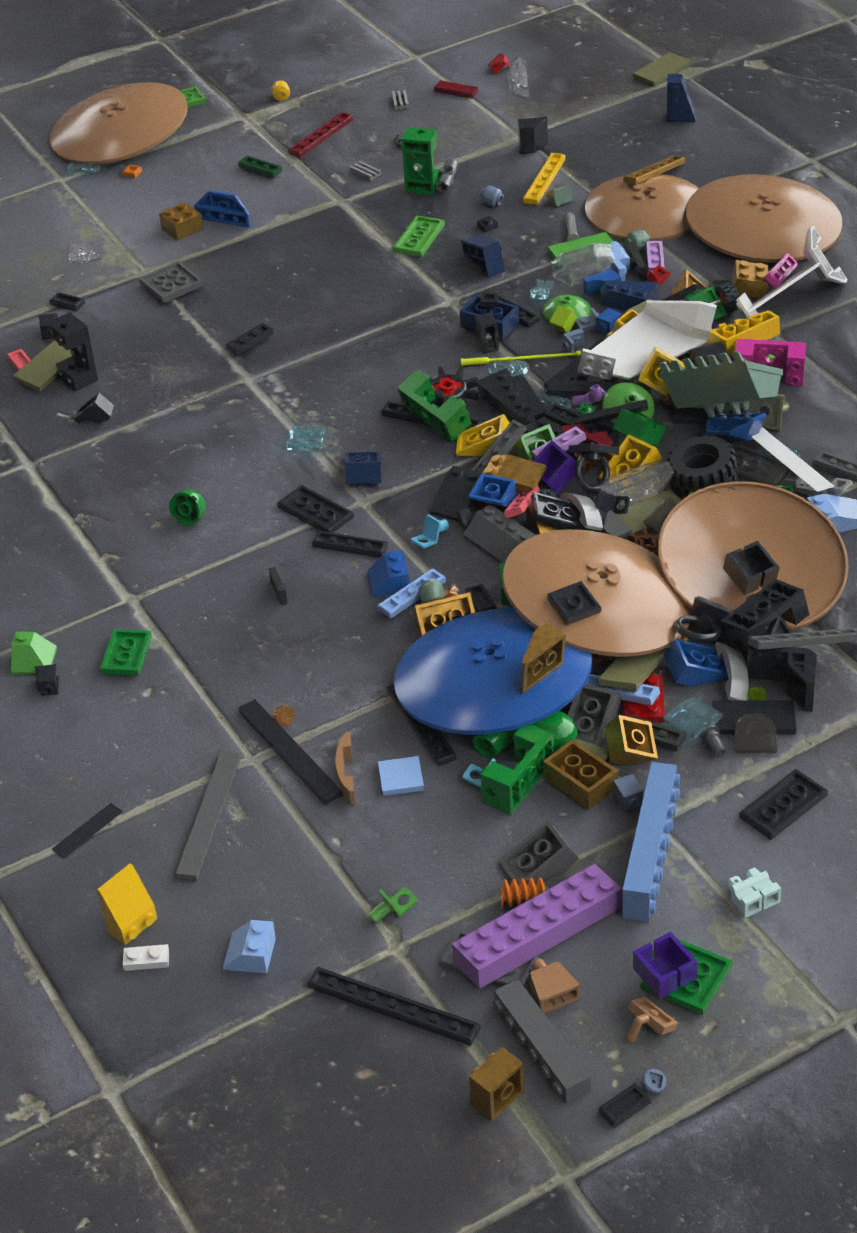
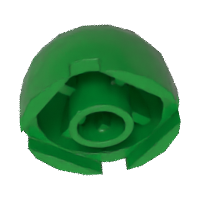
M185 489L173 495V498L169 501V510L172 517H176L179 520V524L192 526L203 518L206 503L200 493L191 489Z

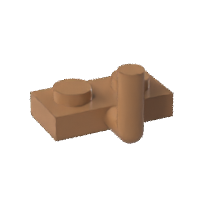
M645 996L630 1001L628 1009L636 1017L627 1035L628 1041H636L641 1026L645 1023L660 1035L676 1030L678 1022Z

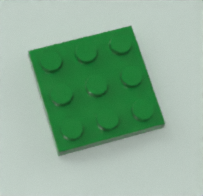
M678 939L698 961L697 979L682 988L677 985V990L663 997V999L703 1015L731 970L733 961ZM642 980L641 989L651 994H654V992Z

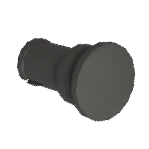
M710 725L700 732L701 739L710 745L715 757L718 756L719 758L727 753V749L720 740L721 736L718 726Z

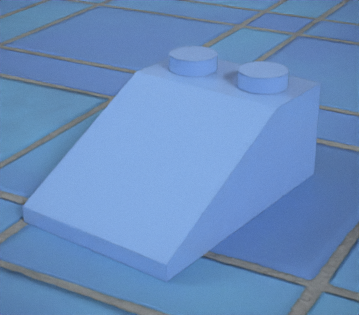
M829 494L807 497V501L822 511L839 533L857 529V500Z

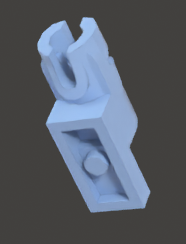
M614 241L605 248L607 250L606 267L608 270L612 269L619 275L621 281H625V274L630 269V257L622 246Z

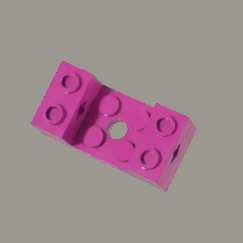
M737 339L736 351L740 352L745 361L783 369V373H786L785 386L803 387L806 342ZM772 354L775 358L769 359L766 356Z

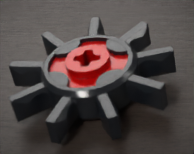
M442 366L438 367V377L434 379L430 377V383L434 388L436 397L430 404H436L441 407L452 395L463 401L465 399L479 401V391L471 390V388L477 387L475 381H478V378L474 377L463 380L464 372L461 367L455 375L445 374Z

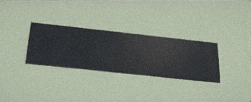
M110 803L53 847L52 850L65 858L123 811Z

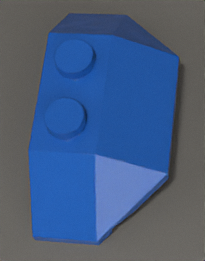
M209 190L194 204V209L201 213L202 220L251 227L249 212L236 194Z
M766 413L717 414L713 418L706 419V433L708 436L730 439L731 441L739 439L748 441L753 439L752 436L760 432L766 418Z

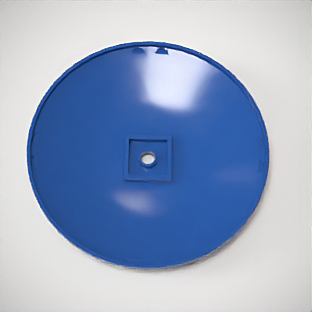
M514 608L485 610L450 620L420 637L409 647L399 661L394 676L396 696L403 709L411 717L424 725L457 734L479 735L500 733L543 720L571 702L585 686L590 676L592 654L565 645L564 664L522 694L520 692L522 660L536 629L528 624Z

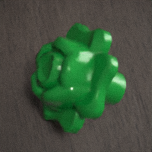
M582 403L580 407L576 408L579 414H586L596 410L595 407L587 403Z

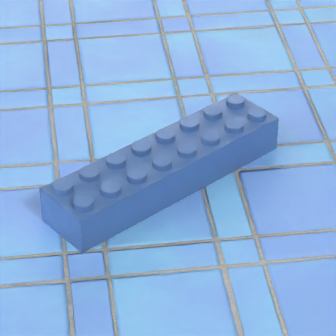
M651 762L623 886V919L649 922L650 915L655 914L656 901L654 900L655 897L659 896L660 884L657 883L659 880L662 881L663 868L661 866L665 864L667 851L664 850L669 848L670 835L668 834L673 829V820L671 818L672 816L675 817L677 804H674V802L679 800L680 789L676 788L679 787L680 783L677 765Z

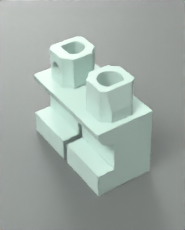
M754 867L746 872V880L742 881L738 876L728 880V887L732 892L731 900L744 918L780 903L781 887L776 882L772 883L766 871L760 873Z

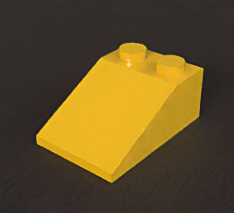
M500 415L463 431L457 439L456 455L483 456L510 424L505 415Z
M627 435L619 447V455H613L609 461L610 478L608 483L626 492L630 491L650 475L659 464L662 456L658 449L631 435ZM603 471L600 474L599 479H602Z
M131 863L97 889L107 932L124 945L135 939L139 933L157 920L154 903Z

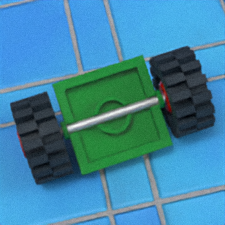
M727 282L716 286L715 289L712 286L687 295L678 301H701L717 305L713 319L714 322L725 318L728 313L738 310L736 299L739 293L736 292L737 289L734 288L733 284Z

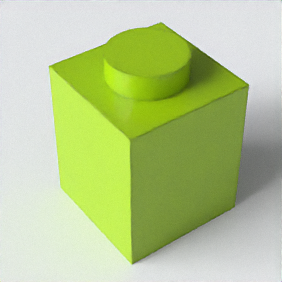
M558 305L550 320V324L555 330L568 333L577 317L572 308Z

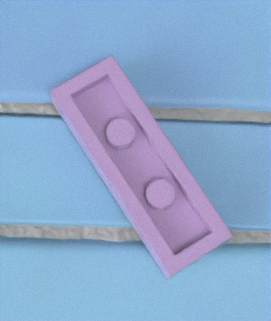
M662 241L646 242L648 271H652L658 265L665 269Z
M575 426L552 439V441L566 451L569 449V445H577L584 441L586 435ZM549 442L533 450V457L536 458Z

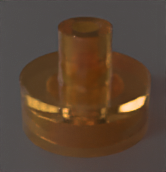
M453 583L446 590L445 598L460 595L458 594L460 587Z
M280 705L275 709L273 716L278 724L289 725L295 718V712L288 705Z

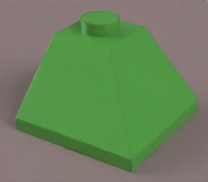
M15 632L11 645V674L36 675L34 666L53 664L57 646L35 632Z

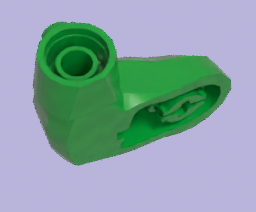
M557 711L545 719L531 724L553 733L554 751H557L572 739L575 741L578 735L577 727L573 720L561 711ZM516 729L500 733L475 735L472 739L474 748L484 757L495 758L510 743L514 742L513 735Z

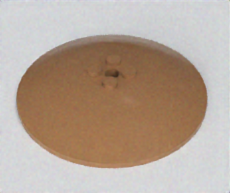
M659 174L638 184L624 183V176H620L597 186L591 191L585 202L587 220L602 233L606 232L611 237L626 240L630 232L644 230L648 233L650 241H664L692 231L686 220V207L692 194L699 188L687 180L666 174Z

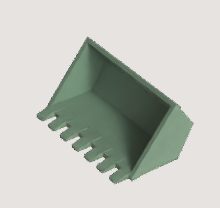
M739 351L732 352L734 362L731 361L727 353L719 354L722 361L720 364L714 355L707 356L710 365H707L701 356L695 357L698 367H695L689 358L683 359L686 369H683L678 360L671 361L674 369L672 371L666 362L659 363L662 371L660 375L666 384L676 409L704 406L710 418L715 417L714 408L718 414H721L723 409L728 412L732 408L733 413L738 415L741 414L740 405L743 411L748 409L749 400L776 397L780 378L783 376V369L745 361Z

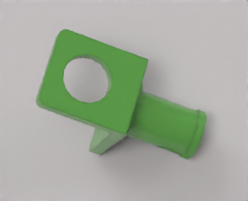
M407 887L402 888L391 899L380 889L379 893L383 897V901L368 912V914L377 924L390 911H394L401 917L418 900ZM408 896L409 902L406 905L401 906L398 904L400 897Z

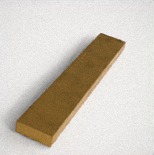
M680 156L668 157L624 176L623 182L630 184L641 183L684 164L685 158Z

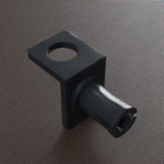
M599 490L597 497H591L595 507L605 512L612 510L615 514H627L629 496H615ZM624 500V507L619 510V504Z

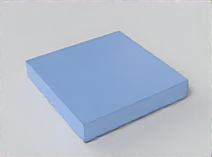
M419 756L378 761L383 796L424 791Z

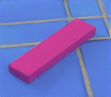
M787 253L764 278L776 289L797 267L798 263Z

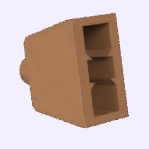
M539 959L532 964L534 971L530 973V987L536 1004L543 1013L580 999L579 983L560 962L546 965L543 959Z

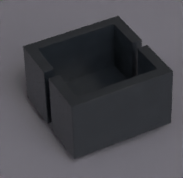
M759 541L744 546L743 550L739 548L726 554L723 565L724 571L743 595L758 590L759 586L763 588L774 579H777L780 569L779 565Z

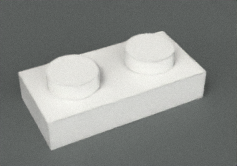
M168 944L124 948V971L167 968L169 966Z

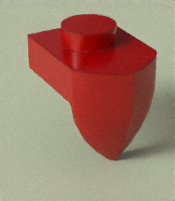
M498 54L487 65L495 74L505 65L509 68L511 67L508 58L504 54Z
M660 265L646 274L647 282H659V287L671 277L670 272Z

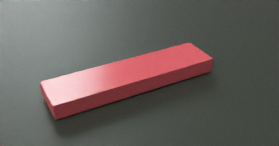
M538 484L533 491H524L517 494L504 512L506 518L524 513L531 503L532 493L540 491Z

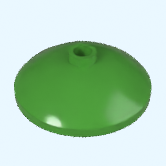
M560 295L548 300L542 308L544 319L550 323L558 305L572 308L577 319L590 316L591 306L579 296Z
M625 382L612 386L606 392L603 399V409L646 399L648 411L639 413L652 418L654 401L643 387ZM617 418L610 419L609 421L615 425Z

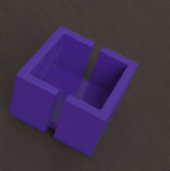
M552 440L533 460V462L546 465L547 468L541 479L558 494L575 476L576 461Z
M671 931L654 940V951L651 943L633 951V970L659 999L676 991L677 985L682 988L697 979L698 961Z

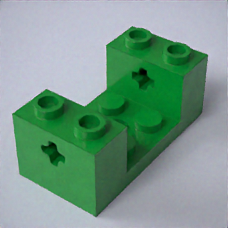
M407 127L401 139L405 192L434 195L437 190L436 183L440 176V169H434L433 151L438 143L437 129ZM415 163L421 164L422 168L417 167Z
M415 370L397 388L405 408L451 442L472 424L469 418L470 414L466 410V403L460 398L457 399L452 395L440 408L435 404H430L436 397L434 388L430 383V377L424 372L421 373Z
M533 725L518 728L514 732L515 761L521 762L517 763L513 770L491 761L487 767L483 768L480 774L482 802L509 815L513 814L544 776L543 761L554 753L553 733Z

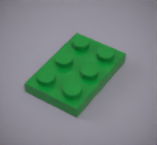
M114 629L100 667L101 674L139 676L152 638L151 631Z

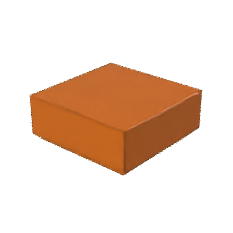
M129 164L122 171V176L135 179L142 172V167Z

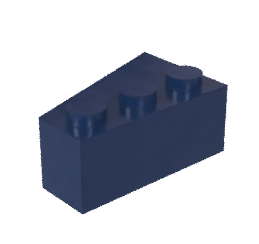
M668 74L667 122H696V111L689 96L683 74Z
M478 234L460 240L464 256L473 264L477 263L481 271L485 270L487 272L486 275L488 277L505 272L501 253L502 247L499 241Z
M607 280L601 287V305L626 311L648 299L657 301L659 282Z

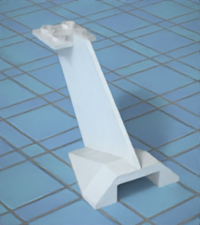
M811 226L807 231L803 253L810 263L808 266L753 304L745 293L736 299V305L741 312L745 313L746 320L749 319V316L758 314L756 308L813 270H815L821 280L839 284L847 282V278L840 267L833 270L817 245L821 237L814 226Z
M647 300L645 309L603 342L592 350L583 348L577 372L602 379L611 380V377L615 376L629 380L640 375L654 347L676 358L689 352L690 349L705 346L717 305L701 301Z

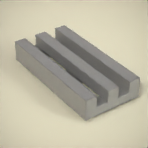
M403 90V93L397 91L396 94L395 91H392L395 110L409 108L406 90ZM396 97L399 98L400 106H397ZM402 97H404L405 105H403Z
M359 161L358 164L355 163L354 166H350L351 172L370 181L381 175V170L362 161Z

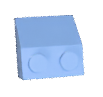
M250 920L232 932L223 970L267 974L276 940L273 922Z

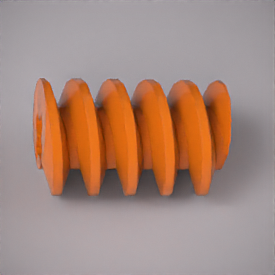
M521 878L519 885L515 879H512L511 885L504 879L502 886H500L501 907H504L505 901L508 902L509 907L513 906L514 901L520 906L523 900L527 902L545 892V884L542 878H538L537 884H535L533 878L529 879L528 884H526L524 878Z

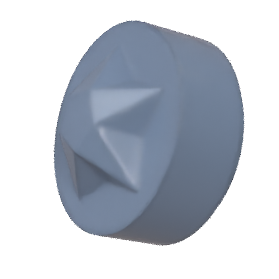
M657 1069L648 1070L641 1078L642 1088L652 1095L660 1093L666 1086L665 1075Z

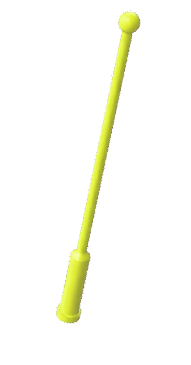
M576 351L574 353L519 356L489 359L488 357L469 359L461 358V367L465 365L488 364L489 362L511 361L566 356L578 357L582 353L581 351Z

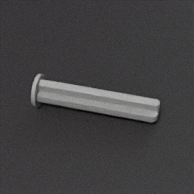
M568 212V215H566L567 241H571L580 237L577 234L575 215Z

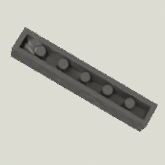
M517 979L494 990L495 1001H493L496 1012L504 1016L507 1027L510 1030H514L520 1045H525L531 1060L534 1063L537 1062L540 1066L543 1077L551 1081L556 1095L561 1096L568 1103L590 1092V1075L521 982Z

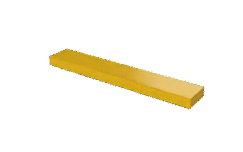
M550 154L525 194L523 203L539 204L565 161L564 154Z

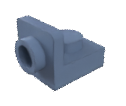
M590 308V316L576 319L575 326L577 329L581 328L584 333L597 330V317L600 314L594 308Z
M581 328L563 334L562 346L568 353H574V348L584 345V331Z

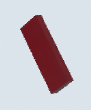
M440 80L434 86V91L473 98L478 93V87Z

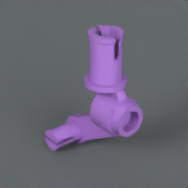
M593 385L587 394L573 396V405L575 407L580 406L582 403L593 405L595 401H603L606 392L600 385Z

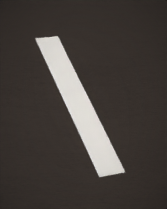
M761 427L758 434L752 436L754 440L817 492L835 487L763 427Z

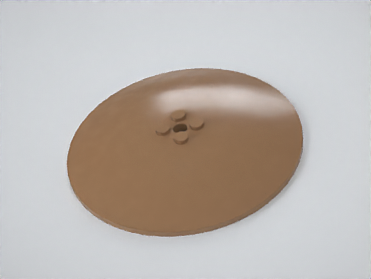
M141 82L110 88L82 100L64 113L51 131L50 144L57 156L76 164L95 165L124 160L141 154L170 137L181 126L187 115V101L178 89L162 83Z
M750 174L717 179L694 192L686 207L687 223L692 232L701 241L722 253L757 262L778 263L787 253L795 261L807 259L803 249L807 231L811 226L815 227L821 237L817 245L822 253L835 244L842 231L840 211L827 196L808 185L777 176Z
M744 481L711 485L681 500L671 510L663 523L658 541L659 564L669 586L691 610L694 598L700 596L734 611L746 601L747 596L756 594L762 589L759 586L758 590L743 595L723 569L726 554L739 548L743 550L744 546L756 541L761 543L779 565L780 569L777 580L804 590L810 615L797 625L785 621L791 631L810 625L823 617L837 603L845 588L849 568L848 555L838 530L817 507L804 498L782 488ZM769 625L764 627L765 632L767 631Z
M556 530L538 534L516 546L506 559L503 569L502 582L505 594L515 611L528 624L537 629L548 622L566 634V646L593 654L629 657L660 651L669 647L674 639L679 640L682 637L675 628V622L682 616L691 615L692 611L679 599L667 583L656 554L629 540L606 533L588 530ZM582 581L602 607L601 612L566 625L548 601L547 594ZM690 623L683 624V627L688 629Z

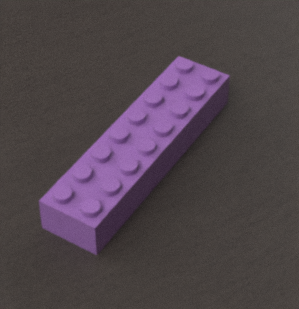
M593 864L452 943L453 962L480 989L533 959L534 956L540 955L622 908V888L596 864Z

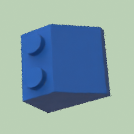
M482 473L468 497L474 501L508 507L517 496L516 480Z
M403 551L384 553L368 569L373 597L395 594L409 584V574Z

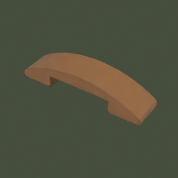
M346 732L338 744L335 764L338 785L342 790V795L350 805H355L353 776H345V761L353 760L350 732Z

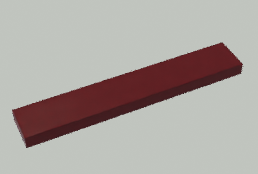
M345 112L339 113L288 150L289 154L301 158L353 121V115Z

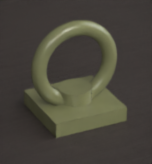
M777 394L776 397L749 400L747 413H766L762 427L780 430L783 412L789 409V404L784 401L785 395Z

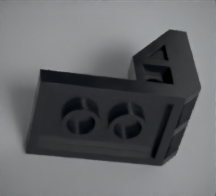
M748 645V678L786 681L785 693L804 711L813 712L817 654L808 648L783 647L758 650Z

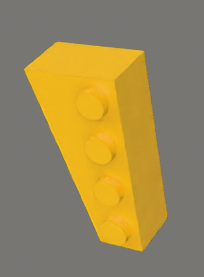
M765 311L751 315L747 320H734V323L730 325L725 323L719 324V328H711L706 345L721 341L730 357H733L732 352L736 351L737 339L769 340L779 335L780 316L771 311Z

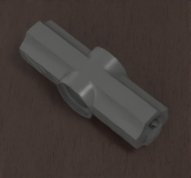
M449 158L445 161L444 166L440 168V176L436 183V189L440 193H445L449 190L450 185L454 183V175L458 168V162L454 158Z

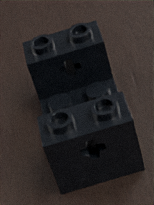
M70 312L47 322L48 336L54 339L59 346H62L67 351L70 350L72 355L56 363L57 377L75 391L97 382L98 377L87 325Z
M774 579L721 620L727 645L748 654V637L764 636L766 634L764 627L780 615L784 621L794 625L800 623L810 615L804 590Z

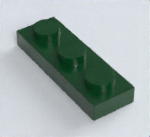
M248 155L238 162L240 168L270 178H274L282 172V166Z

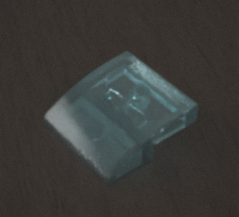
M294 424L290 430V438L286 442V450L320 452L326 439L328 427Z
M692 697L678 704L663 718L666 723L679 731L686 732L688 737L694 739L705 727L715 725L723 717V714L698 698Z

